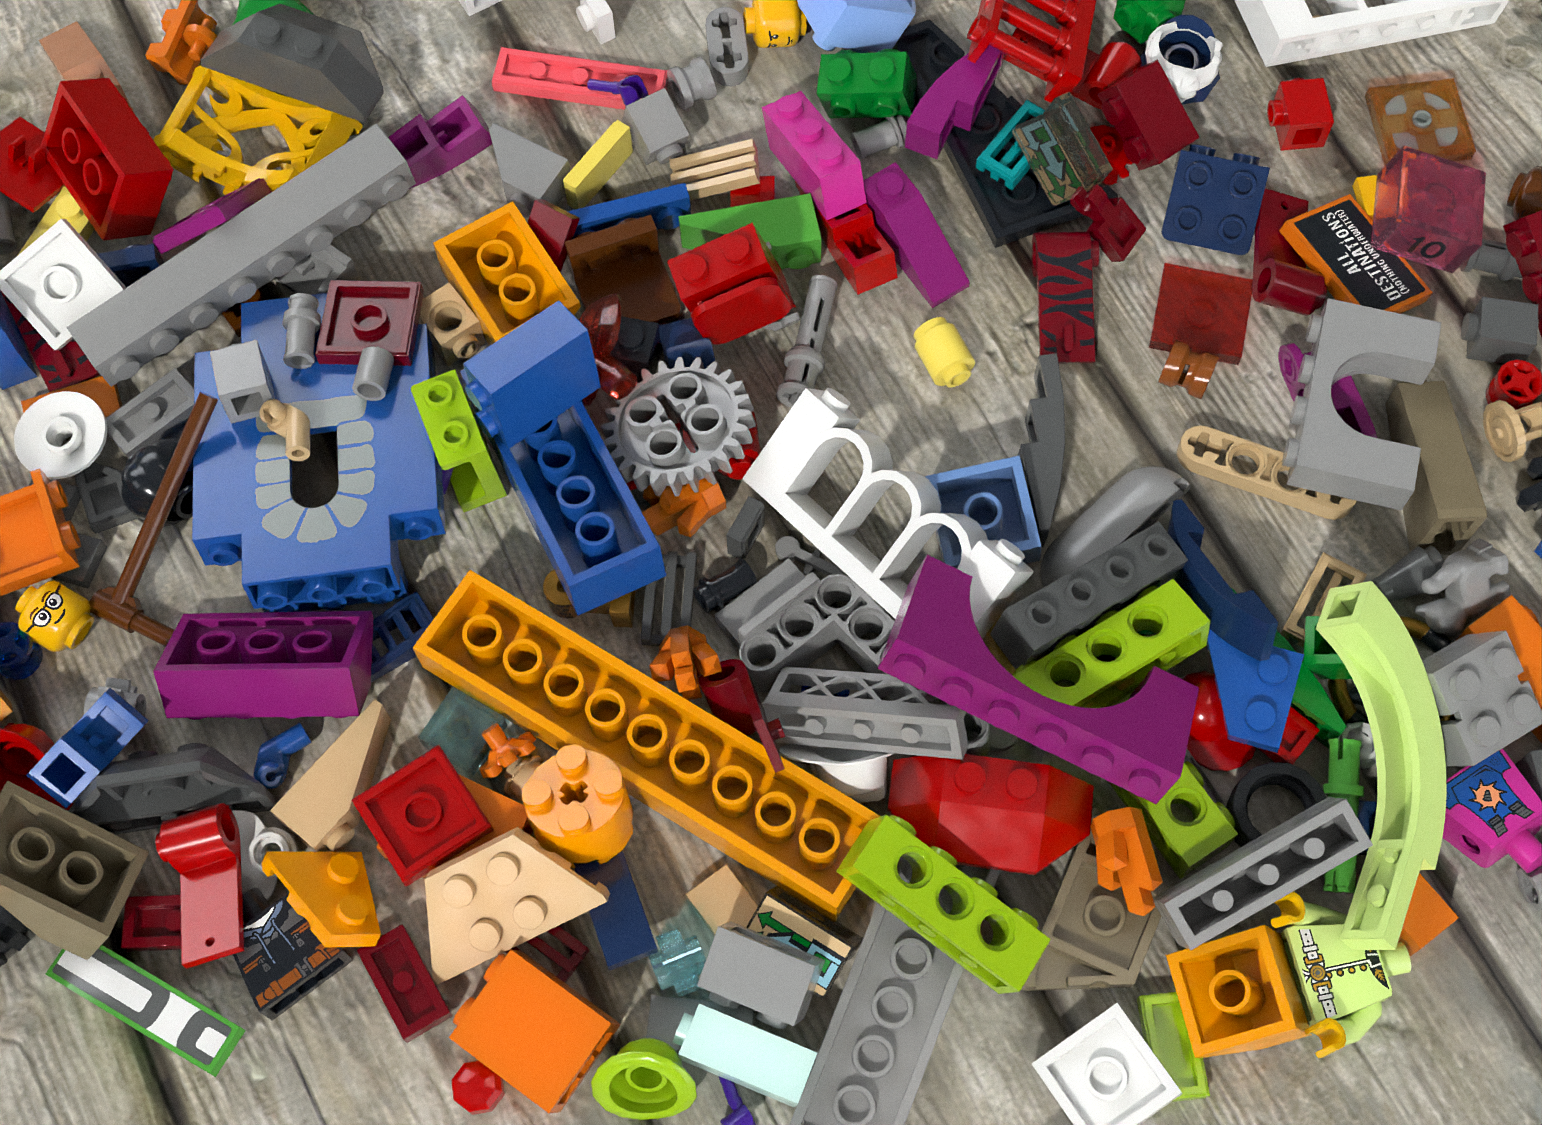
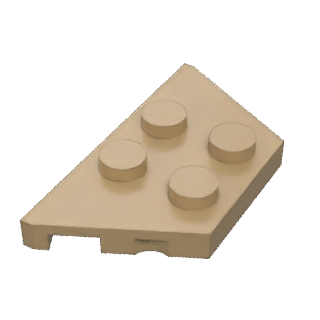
M518 827L429 871L424 881L432 977L435 984L438 985L607 902L610 896L609 890L600 882L595 886L570 869L572 863L555 852L544 850L539 845L538 840Z

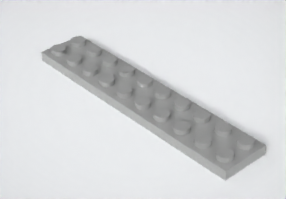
M989 723L991 748L987 757L1041 764L1045 753L1044 750ZM966 731L967 741H971L979 736L976 732ZM900 857L897 864L898 874L905 882L909 883L912 877V868L906 859ZM956 865V868L969 878H979L992 887L995 886L1000 870ZM942 888L939 893V903L941 908L949 914L953 906L952 897L947 890ZM878 903L789 1125H905L964 967Z

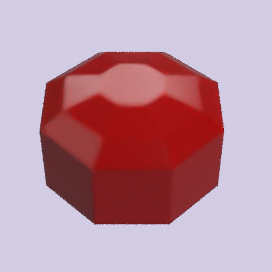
M480 1061L464 1063L451 1080L453 1100L472 1115L492 1112L505 1095L503 1079Z

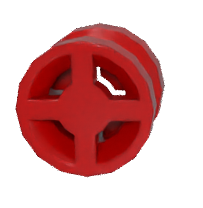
M1508 361L1501 366L1495 378L1492 379L1486 389L1488 405L1499 400L1506 401L1515 410L1532 405L1542 392L1541 371L1527 361ZM1513 390L1521 393L1518 396L1510 393L1509 391Z

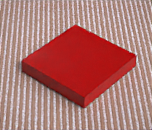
M440 745L435 746L351 800L406 887L494 830Z

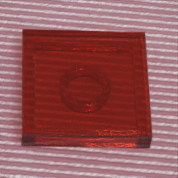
M1164 263L1148 348L1171 352L1175 341L1178 340L1188 344L1193 352L1198 354L1208 352L1218 356L1219 362L1239 365L1245 340L1253 279Z

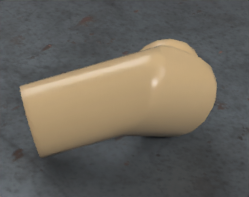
M270 399L264 402L259 411L260 419L267 424L271 431L286 439V456L293 461H304L309 458L310 420L308 416L301 410L287 403H281L277 399Z

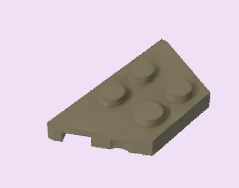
M1095 807L1092 810L1091 823L1093 818L1103 813ZM1091 828L1089 837L1076 847L1041 932L1051 940L1023 985L1022 990L1132 988L1136 982L1161 919V914L1156 905L1145 916L1131 913L1128 911L1122 887L1110 891L1098 884L1096 845ZM1164 881L1154 891H1151L1153 898L1169 889Z

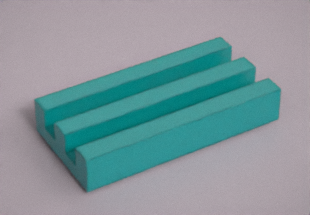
M1028 99L976 161V168L982 172L985 169L989 170L991 178L996 181L1002 178L1005 180V186L1011 190L1014 189L1032 167L1030 160L1025 153L1013 169H1009L1023 151L1018 139L1000 162L994 158L1030 115L1036 117L1032 123L1052 115ZM1056 117L1062 128L1064 121Z

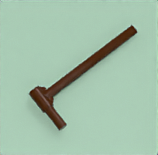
M200 392L116 587H107L96 591L89 601L90 613L129 633L137 632L165 647L174 629L145 615L139 599L134 597V594L217 404V398Z

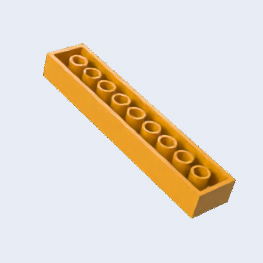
M469 570L413 646V650L424 669L523 730L530 731L536 738L557 751L563 746L577 744L582 746L584 750H592L609 757L620 769L627 793L833 921L836 922L857 888L837 873L836 870L868 821L878 818L880 815L782 756L781 759L785 769L775 773L762 744L472 570Z

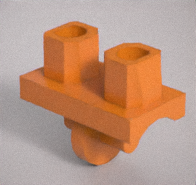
M181 0L177 9H166L161 20L162 29L166 33L163 41L151 43L145 54L146 59L157 71L169 72L180 85L189 84L193 77L192 74L195 68L199 66L203 54L206 53L218 36L214 33L217 22L200 9L198 0Z

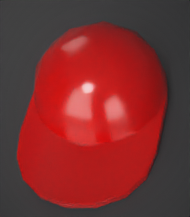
M1207 671L1187 674L1182 680L1199 687L1187 749L1198 765L1211 771L1227 772L1241 768L1252 759L1256 747L1228 740L1221 701L1218 698L1214 680L1215 674Z

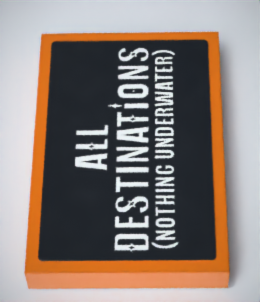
M1351 194L1285 221L1279 230L1307 266L1313 271L1322 273L1324 283L1335 300L1401 314L1425 303L1433 294Z

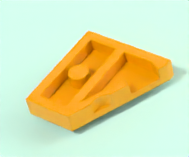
M266 851L261 864L262 871L267 877L276 874L290 892L286 900L298 915L307 919L310 924V930L324 947L376 946L381 931L362 852Z

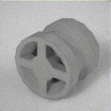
M699 56L691 59L690 64L684 68L674 66L667 70L671 90L677 103L683 110L693 107L694 102L701 98L710 100L717 96L712 74L702 57Z

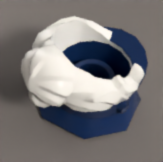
M1178 15L1157 27L1149 35L1146 49L1140 56L1141 66L1158 59L1182 105L1203 102L1220 79L1218 70L1222 61L1220 50L1223 44L1215 38L1212 28L1204 20L1194 15Z

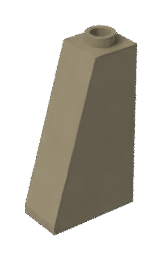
M1425 379L1422 385L1404 381L1397 383L1385 403L1391 441L1421 448L1415 489L1403 507L1409 551H1412L1417 546L1424 549L1431 545L1441 555H1451L1462 550L1488 517L1486 506L1445 381L1427 382Z

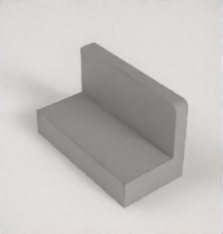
M788 558L715 614V622L740 649L741 643L748 636L820 582V579L813 572L805 577Z

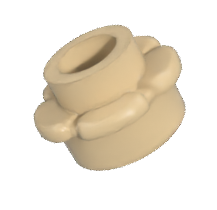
M538 755L532 756L530 759L526 756L518 757L515 762L507 767L504 773V778L506 779L504 785L505 792L516 795L522 801V788L536 768L543 763V759Z

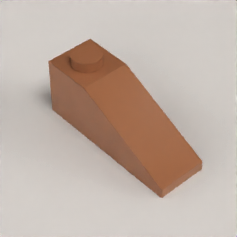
M77 21L39 40L63 81L110 78L132 109L118 80Z

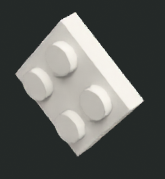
M60 219L0 270V290L55 351L61 350L74 339L66 328L67 326L126 288L67 219Z
M1118 1003L1032 1063L1073 1125H1140L1182 1095L1178 1086Z

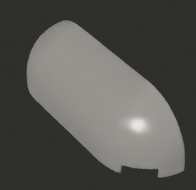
M1158 466L1137 468L1123 475L1049 545L1041 562L1040 573L1043 587L1152 526L1172 507L1173 501L1179 500L1190 490L1191 484L1178 473Z

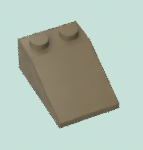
M7 781L0 792V905L39 938L88 961L110 936L149 851Z

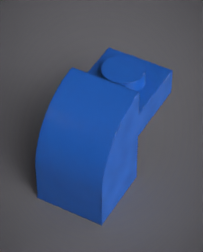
M109 688L81 719L51 747L26 776L67 809L149 720L114 690Z

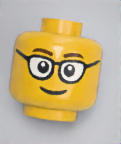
M48 581L38 589L30 586L22 594L15 607V610L21 613L18 620L20 633L52 652H60L67 647L75 649L86 637L94 622V617L90 615L89 601L57 581Z

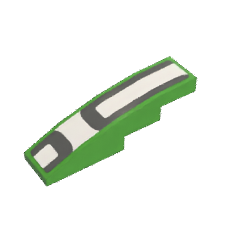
M103 945L97 949L88 961L62 949L45 973L55 981L214 1077L217 1076L246 1031Z

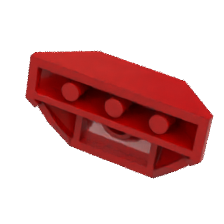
M965 754L963 760L914 756L893 760L887 811L891 815L900 817L911 824L917 832L915 837L930 848L932 846L941 848L956 859L957 865L1036 875L1089 837L1094 785L1047 764Z

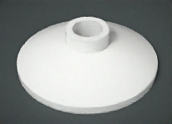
M71 391L49 394L34 402L21 416L14 434L16 455L30 472L40 468L49 479L71 477L88 468L100 455L107 438V421L101 408L86 395ZM72 437L67 444L62 446V443L66 438Z

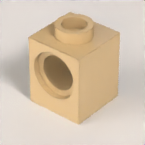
M450 282L423 298L419 324H427L432 345L448 367L458 360L470 358L479 350L480 346L486 343L479 319ZM450 325H460L455 330L443 331Z

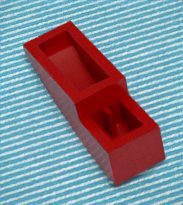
M795 181L796 187H797V189H798L800 195L805 194V192L801 189V187H800V186L797 184V182ZM866 203L829 220H826L814 205L821 237L857 295L898 278L894 250L874 226L873 212Z

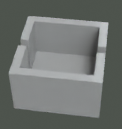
M1506 630L1465 635L1422 660L1433 690L1439 716L1454 714L1456 719L1440 721L1446 766H1474L1542 724V710L1529 681H1519L1517 675L1524 672Z

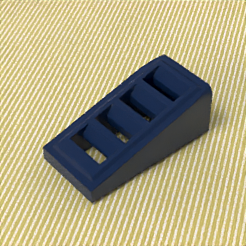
M417 591L400 600L373 620V641L381 637L389 652L381 657L372 641L373 663L371 664V682L416 657L413 646L434 619ZM413 618L417 620L421 627L414 634L407 624ZM396 628L400 630L405 639L399 645L396 644L390 634Z

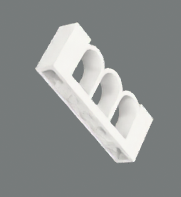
M1234 0L1266 67L1494 24L1509 0H1384L1385 5L1368 8L1364 0H1326L1333 14L1313 18L1304 0Z
M805 388L742 479L895 619L908 586L900 577L936 530L943 525L951 528L959 538L962 548L961 561L957 569L973 577L970 586V605L975 625L981 638H983L1034 572L1022 561L1025 558L1023 552L1005 539H1000V541L988 540L985 531L978 522L965 514L940 513L941 503L938 492L929 479L917 472L893 470L890 450L881 437L867 430L854 429L860 419L848 409L850 402L842 394L831 388H827L825 391ZM851 441L861 452L864 462L863 474L858 485L833 518L807 494L838 450ZM894 483H899L910 496L912 503L911 518L902 534L882 561H880L853 535L885 491Z

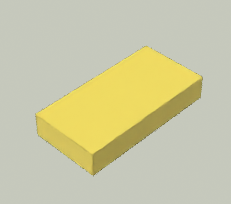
M619 120L614 121L565 176L563 183L568 206L573 209L585 207L633 153L629 126Z

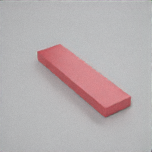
M501 47L492 78L493 91L625 110V104L620 94L589 90L587 87L588 80L620 82L631 75H638L643 80L648 95L663 88L667 91L669 81L667 70Z

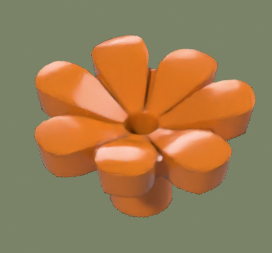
M498 723L488 727L481 735L491 750L487 755V761L479 768L483 778L498 776L503 771V767L511 765L518 759L517 756H527L536 749V746L533 744L536 740L535 736L530 731H527L519 737L507 738Z

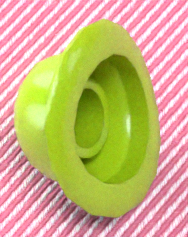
M640 1038L621 1047L617 1055L611 1056L598 1067L591 1081L592 1095L606 1111L623 1118L646 1120L674 1116L690 1108L697 1098L695 1081L687 1070L683 1068L682 1060L678 1057L677 1051L666 1042L654 1038Z

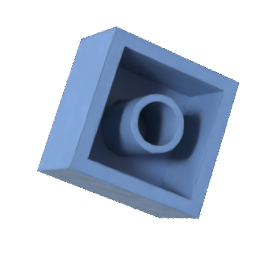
M1020 455L925 476L938 492L941 503L940 513L965 514L978 522L985 531L988 540L1000 541V539H1005L1018 547L1025 555V558L1022 560L1025 564L1040 561L1042 546ZM943 525L936 530L942 562L957 569L961 561L962 552L960 541L951 528Z

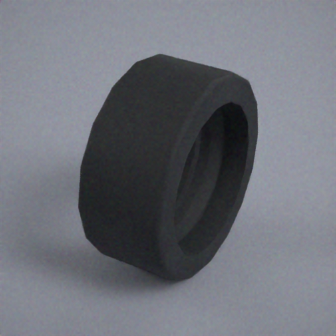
M1268 762L1252 768L1236 784L1226 805L1235 821L1234 829L1238 833L1234 841L1242 847L1262 835L1252 825L1248 816V802L1251 795L1258 788L1266 785L1284 787L1292 791L1301 800L1306 810L1326 799L1320 783L1306 770L1290 763Z

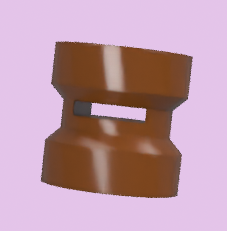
M1176 340L1158 383L1168 387L1178 385L1185 388L1188 395L1201 400L1219 357L1208 352L1198 354L1193 352L1188 344ZM1186 364L1190 365L1188 372L1184 373Z

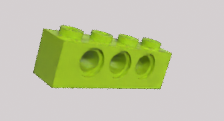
M1172 579L1160 587L1151 586L1138 595L1134 603L1119 612L1113 610L1104 614L1098 619L1093 628L1078 637L1076 635L1066 637L1056 645L1053 652L1037 662L1032 661L1025 666L1020 665L1012 676L1035 692L1060 703L1084 708L1108 707L1134 691L1153 666L1166 671L1207 646L1210 620L1179 584ZM1149 630L1156 633V635L1147 637L1137 632ZM1110 655L1116 658V660L1104 662L1096 657ZM1066 679L1073 681L1075 685L1061 687L1056 685L1055 682Z
M1131 693L1119 699L1110 706H1114L1127 701L1130 698ZM1188 761L1183 763L1181 777L1157 804L1136 796L1132 792L1108 781L1126 807L1142 809L1151 841L1180 879L1227 848L1238 835L1234 829L1235 821L1231 813L1222 803L1213 802L1203 788L1204 781L1201 774ZM1183 804L1187 806L1193 814V821L1182 822L1176 819L1171 812L1170 805Z
M883 815L868 821L836 872L998 994L1020 992L1051 940L1037 929L1039 924L1036 919L1023 910L1017 908L1010 909L996 898L998 892L994 887L979 878H969L956 868L957 861L952 855L935 846L930 848L915 837L917 833L915 828L904 819L894 815L890 817ZM900 857L906 859L912 868V877L909 883L905 882L898 874L897 864ZM942 888L947 890L952 897L953 906L949 914L941 908L939 903V893ZM983 919L989 922L993 930V938L990 944L983 940L980 933Z

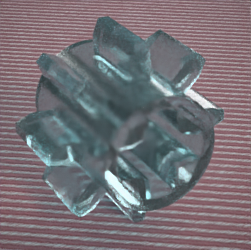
M679 928L657 936L656 940L659 950L657 953L648 956L661 991L674 986L678 997L701 989V987L697 986L698 976L702 973L706 958L697 936L693 935L683 939Z

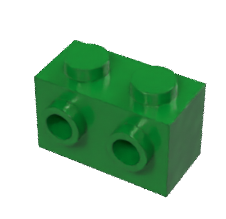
M882 49L876 53H857L851 50H841L836 54H821L817 96L829 119L896 117L898 115L910 117L913 113L917 75L907 52H900L896 49Z

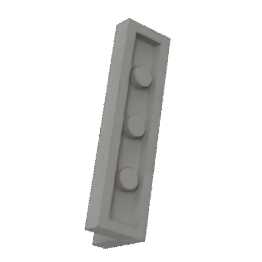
M783 666L763 702L768 722L779 718L786 736L775 740L776 743L963 760L968 748L964 724L965 711L955 706L930 704L929 702L937 699V697L902 682L889 674ZM791 685L812 687L801 693H788ZM845 689L859 691L847 697L833 696ZM892 693L906 694V696L895 701L880 699Z

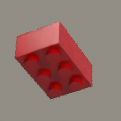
M110 78L60 81L41 147L45 150L47 160L103 241L151 235L166 190L172 179L174 169L170 161L163 155L149 135L148 130L141 124L129 107L126 99L120 94Z

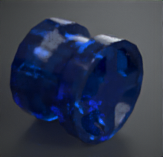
M0 623V674L12 680L24 679L32 675L39 668L43 659L41 645L34 642L27 633L21 631L18 623ZM12 654L17 655V657L15 656L13 658H10L9 656Z

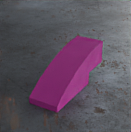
M988 45L976 63L967 60L968 54H966L946 70L920 99L908 119L905 148L938 159L953 126L971 131L1003 65L1004 52Z
M463 95L429 120L418 114L388 137L407 161L416 182L411 188L452 170L492 145L489 127L479 111Z

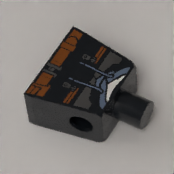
M252 888L242 894L244 951L233 954L256 1008L261 1014L273 1021L351 963L353 959L342 947H324L310 930V924L307 919L298 915L286 900L288 895L283 896L270 905L259 888Z

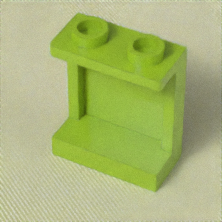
M456 370L448 371L413 385L411 392L438 463L442 470L454 467L450 481L463 512L465 513L507 496L482 429L475 420V412Z

